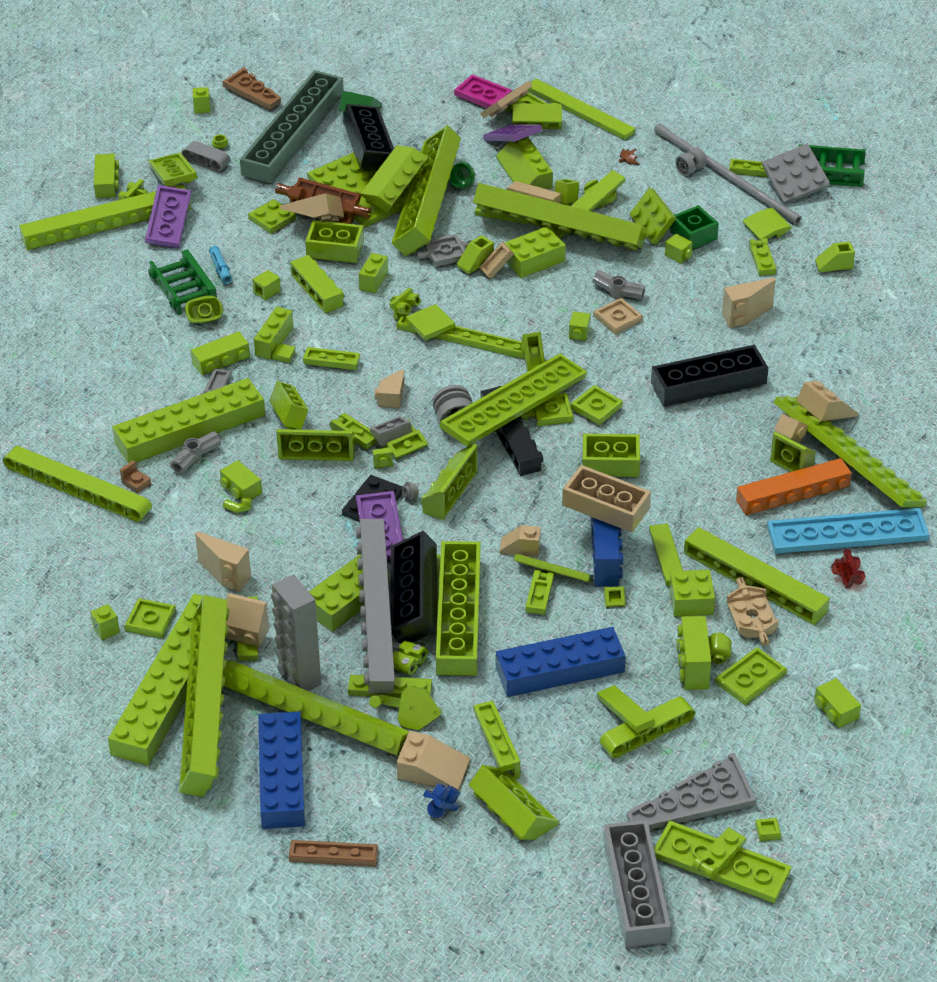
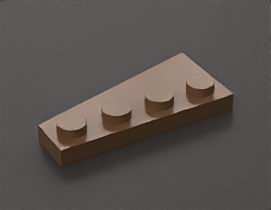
M245 67L222 81L223 87L269 110L281 103V97L270 88H266L262 81L256 80L255 75L249 74Z

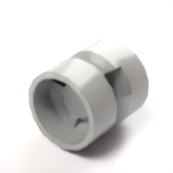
M698 147L687 151V153L675 159L676 168L683 176H688L707 164L705 153Z

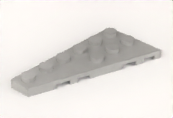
M733 752L724 761H717L706 771L701 770L676 784L674 789L668 792L665 790L660 793L658 798L652 801L647 800L627 812L626 818L628 822L647 820L649 830L667 826L669 820L675 823H682L755 806L756 798Z

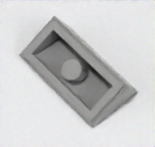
M399 416L371 427L370 432L379 445L383 447L388 442L411 433V422Z

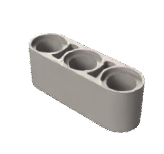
M198 141L191 142L182 151V155L188 162L214 172H220L231 161L230 156L226 152Z

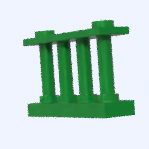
M809 145L830 185L863 187L865 170L859 169V167L865 163L866 149ZM826 162H834L836 167H826ZM843 163L853 164V169L843 168Z
M188 249L182 251V259L178 262L157 268L153 261L149 262L150 269H148L150 278L155 280L169 300L170 307L175 309L178 315L182 314L181 304L187 303L192 299L203 296H215L217 298L216 287ZM182 267L187 270L166 278L162 275ZM189 277L194 279V281L173 288L169 285ZM195 287L201 289V291L180 298L176 295Z

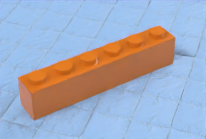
M841 458L738 486L736 501L745 515L758 513L850 487L851 471Z

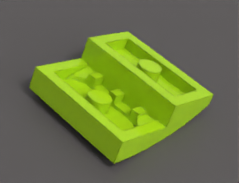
M774 208L761 210L742 220L744 225L758 240H761V238H767L768 240L774 235L779 238L792 229Z
M412 424L411 433L390 441L383 446V448L391 447L394 459L428 446V442L420 430H415Z

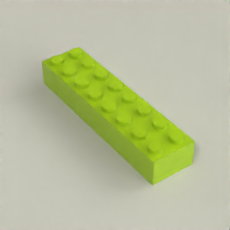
M246 378L112 426L114 443L127 463H130L132 460L139 462L181 447L187 439H199L213 431L219 433L266 416L264 398L251 380Z
M441 541L436 675L477 676L481 542Z

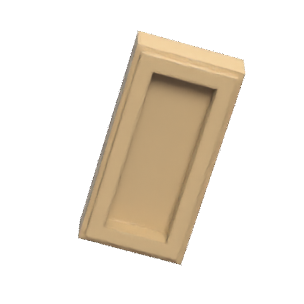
M502 242L479 268L488 278L492 279L514 255V252Z

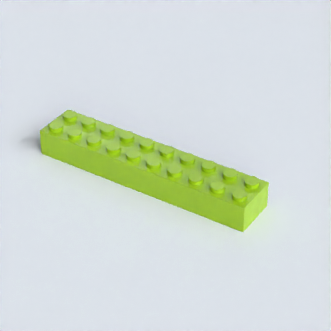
M448 125L426 139L421 149V153L428 158L409 186L391 242L405 257L410 253H415L421 246H426L432 239L431 235L435 229L434 225L438 219V212L441 209V202L444 199V193L447 189V183L450 179L451 170L454 167L453 163L457 157L456 153L460 147L459 143L461 137Z
M478 183L473 203L477 205V208L486 213L493 211L501 217L509 215L514 220L521 222L525 219L529 224L539 226L540 223L555 230V227H558L561 232L567 234L574 232L582 238L591 236L595 241L604 243V240H606L613 246L620 247V245H624L632 251L642 250L647 234V229L642 224Z
M195 593L192 595L108 737L110 755L150 765L186 702L192 617L203 597L202 595Z
M203 595L192 617L179 793L204 797L207 790L211 789L213 779H217L219 773L216 761H218L220 756V748H217L221 739L219 725L223 717V713L220 712V707L224 700L221 689H223L225 684V677H222V673L226 667V660L223 658L227 650L225 638L228 634L229 626L226 625V621L230 613V609L227 608L226 599Z

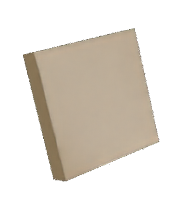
M622 298L593 311V316L614 334L620 333L643 321V315Z

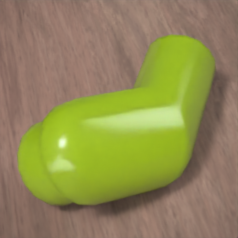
M245 497L242 498V503H235L226 499L223 503V508L235 513L248 511L252 507V500Z

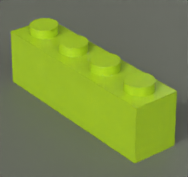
M306 255L290 262L291 276L324 313L343 307L344 293L342 289L335 285L333 279L327 276L326 272L318 266L315 260Z
M276 381L269 400L285 428L301 430L309 410L294 385Z

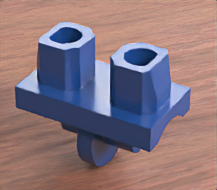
M437 783L433 791L426 790L423 796L432 799L427 806L428 814L433 818H440L444 815L446 809L457 811L460 805L456 803V800L461 792L451 785L446 787L441 783Z

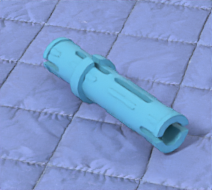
M215 245L210 247L209 253L216 266V273L221 278V282L223 284L231 283L230 268L225 263L220 248Z

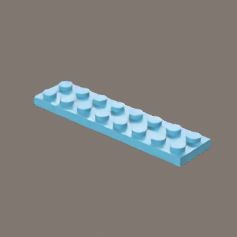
M920 508L772 520L767 522L775 554L929 541V532Z

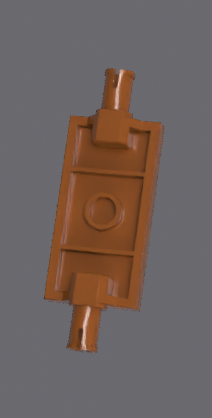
M298 177L297 183L294 186L290 187L277 183L276 186L279 188H275V193L288 196L290 203L325 193L341 197L344 218L338 219L336 223L352 224L355 215L368 219L370 217L368 213L371 214V208L359 206L361 199L359 193Z

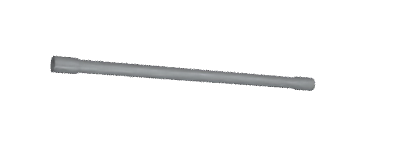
M658 123L655 126L654 131L670 140L686 152L695 148L662 124ZM706 155L707 166L769 207L774 208L795 225L800 223L802 217L799 214L788 209Z

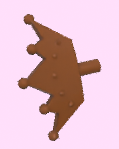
M635 148L631 151L629 149L625 151L622 149L619 162L625 160L627 164L639 165L640 163L635 161L637 156H633L637 149Z

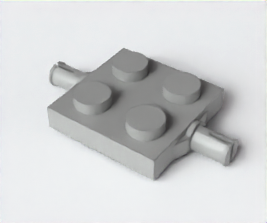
M457 234L431 239L424 246L426 251L417 252V258L419 260L428 257L435 267L459 261L471 241L463 242L458 238Z

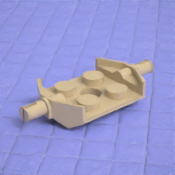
M739 577L736 579L739 588L727 595V605L740 635L745 638H759L761 645L767 646L770 644L767 635L774 633L778 628L779 620L775 619L766 598V589L747 586L744 578L741 577L740 580ZM751 614H752V615H755V616H757V617L751 618V617L748 616V615H751Z

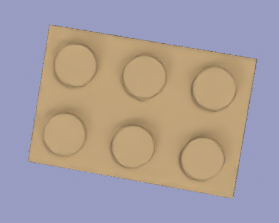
M527 81L480 113L482 117L486 118L490 115L492 118L516 102L520 97L529 93L527 89L532 87L531 82Z

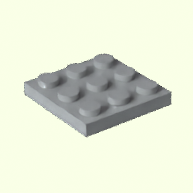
M808 143L762 162V167L783 205L830 186L828 178Z

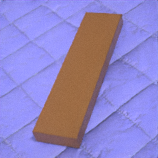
M291 840L289 862L376 867L378 844Z

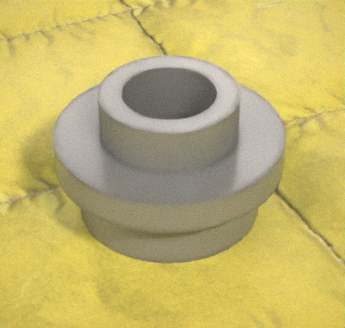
M406 482L402 488V494L408 501L418 497V487L415 483Z

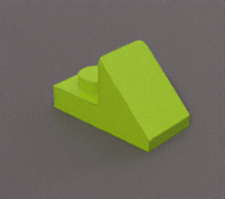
M540 331L522 334L521 350L524 351L527 370H531L545 362Z

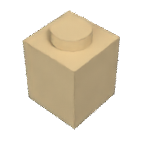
M781 414L774 431L801 442L806 434L808 425L785 414Z

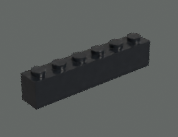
M501 386L480 391V398ZM521 416L495 430L520 476L541 471V463L544 461L541 451L538 452L535 440L530 438L529 430L527 427H524Z

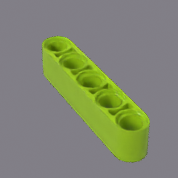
M682 696L676 697L647 711L655 719L653 727L637 733L629 725L623 723L605 732L601 736L599 743L612 758H618L687 724L694 718L695 710Z

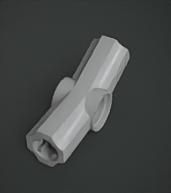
M598 270L592 279V283L609 291L610 296L614 299L629 297L643 300L646 286L627 282L622 276L613 277Z
M213 431L199 439H187L184 442L182 451L170 462V466L175 473L181 475L193 463L201 461L203 454L221 446L218 434Z

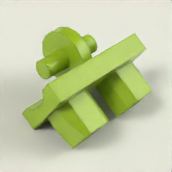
M139 179L136 183L129 182L126 187L127 192L121 191L118 194L119 200L148 193L143 187L144 180Z
M407 288L399 296H393L390 299L389 305L394 312V319H399L401 315H408L412 307L421 304L419 294L413 293L412 288Z

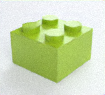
M710 569L670 571L669 590L674 617L714 615L715 594Z

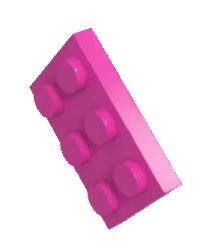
M473 74L454 89L455 96L485 108L490 107L512 92L509 88Z

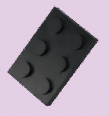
M370 474L342 509V516L360 522L356 503L357 495L394 491L397 501L402 495L403 486Z

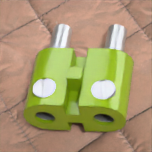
M392 641V648L399 650V652L395 651L393 653L394 670L410 676L413 675L418 669L417 665H422L426 660L428 649L408 641L403 643Z

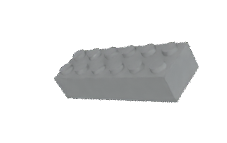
M293 574L272 584L273 593L271 598L274 603L272 612L275 617V642L278 649L276 655L279 660L277 668L282 676L285 675L290 684L309 691L321 685L316 602L314 597Z
M648 821L604 824L603 842L625 948L670 943L671 924Z

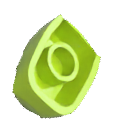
M215 296L195 298L188 301L185 305L186 318L190 323H210L221 318L224 312L222 303Z

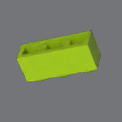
M523 102L513 104V125H541L542 129H562V104H542L539 102L533 104Z
M115 153L95 154V198L116 197V190H119L120 165L119 160H116Z
M275 307L254 338L255 356L270 360L273 358L272 354L278 343L282 344L294 327L292 310Z
M239 331L191 349L192 364L201 375L250 357L249 343Z

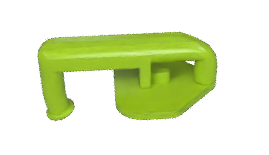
M413 686L404 689L401 698L377 694L369 699V705L373 708H377L381 704L398 707V722L400 725L414 730L422 729L441 716L443 712L442 708L436 705L426 689Z

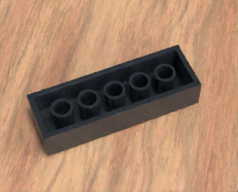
M346 104L343 123L359 168L363 171H378L394 150L380 110L374 106Z
M754 344L652 366L651 384L663 406L767 384L769 367Z
M424 530L391 546V634L399 643L404 641L413 643L437 631V544Z

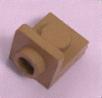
M134 460L120 469L122 484L137 494L151 484V478L137 470V463Z

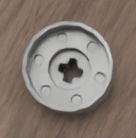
M460 385L446 386L440 389L432 399V406L437 415L439 425L440 421L472 404L470 393Z

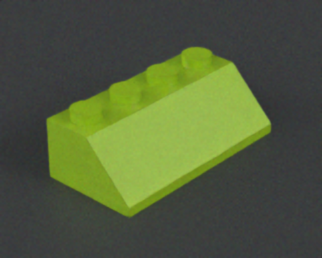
M529 137L517 141H509L496 155V159L513 183L518 181L544 189L553 188V171Z
M397 145L360 195L388 214L423 168L428 157L414 147Z
M276 430L278 459L354 461L355 432Z
M472 444L457 451L454 457L449 459L446 468L441 470L438 479L432 482L430 490L422 496L421 504L423 505L424 514L441 520L445 519L478 472L477 444Z
M482 765L468 784L474 790L473 794L480 800H484L487 803L486 807L493 813H497L501 817L500 821L506 826L511 827L514 830V835L521 840H535L560 823L508 771L500 772L499 768Z

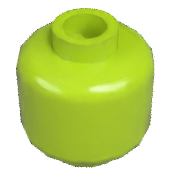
M716 632L708 637L711 661L715 664H722L731 658L732 641L724 633Z

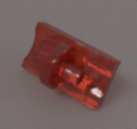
M844 549L843 557L835 559V562L831 565V570L833 574L841 576L845 588L850 589L853 583L862 584L866 576L864 571L858 570L861 563L860 558L852 556L849 549Z

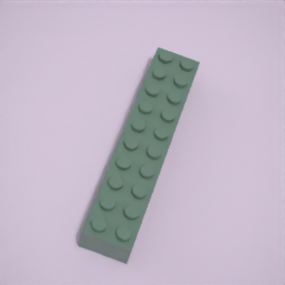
M314 70L240 158L241 176L272 183L341 98L344 91L343 77Z

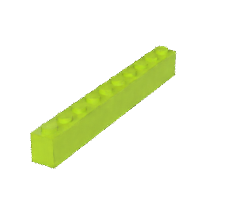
M183 184L174 187V188L186 189ZM156 191L19 225L21 239L26 250L150 220Z
M235 661L226 662L225 670L222 673V677H225L224 686L287 712L300 711L301 717L394 755L400 754L409 733L406 729Z

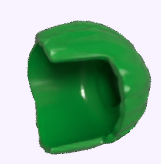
M456 163L451 170L449 182L455 188L466 189L474 184L476 173L469 163Z

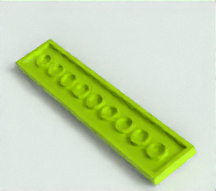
M559 353L440 421L439 427L468 447L586 378L588 371Z
M798 396L775 398L773 402L791 418L808 425L806 429L899 506L924 507L927 500L922 497L921 492L908 486L909 483L898 478L892 469L883 466L881 460L872 457L867 449L856 444L857 441L855 439L847 437L841 428L831 424V420L820 421L796 401Z

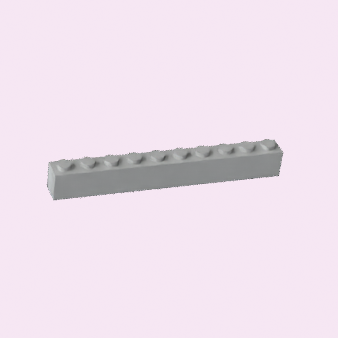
M360 519V526L356 527V539H359L356 552L360 554V558L357 560V569L361 570V574L358 575V586H362V590H359V602H363V606H360V618H364V623H361V635H365V639H362V651H366V656H363V668H367V673H364V685H368V693H393L395 679L384 519Z

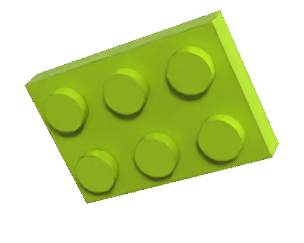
M650 187L630 212L634 221L642 224L647 229L646 237L655 245L658 244L677 219L657 192Z

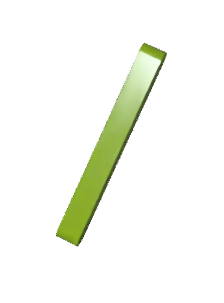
M15 446L2 459L3 464L14 472L133 521L140 522L152 509L151 502L143 496L23 447Z

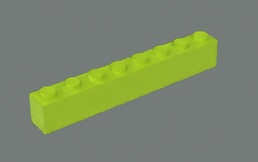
M698 527L685 539V555L735 582L737 578L740 577L741 580V577H743L747 586L766 589L767 600L807 622L816 625L828 612L829 597L727 543L725 540L714 536L710 532Z

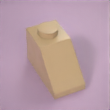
M399 370L380 380L379 388H375V399H378V407L400 408L405 386L404 370Z
M521 525L506 534L501 540L500 554L515 555L516 553L524 556L539 557L541 527Z

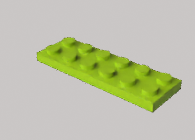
M669 820L654 847L655 857L666 863L708 878L703 871H697L692 868L694 860L698 856L700 857L717 838ZM741 848L711 880L775 904L791 872L792 866Z

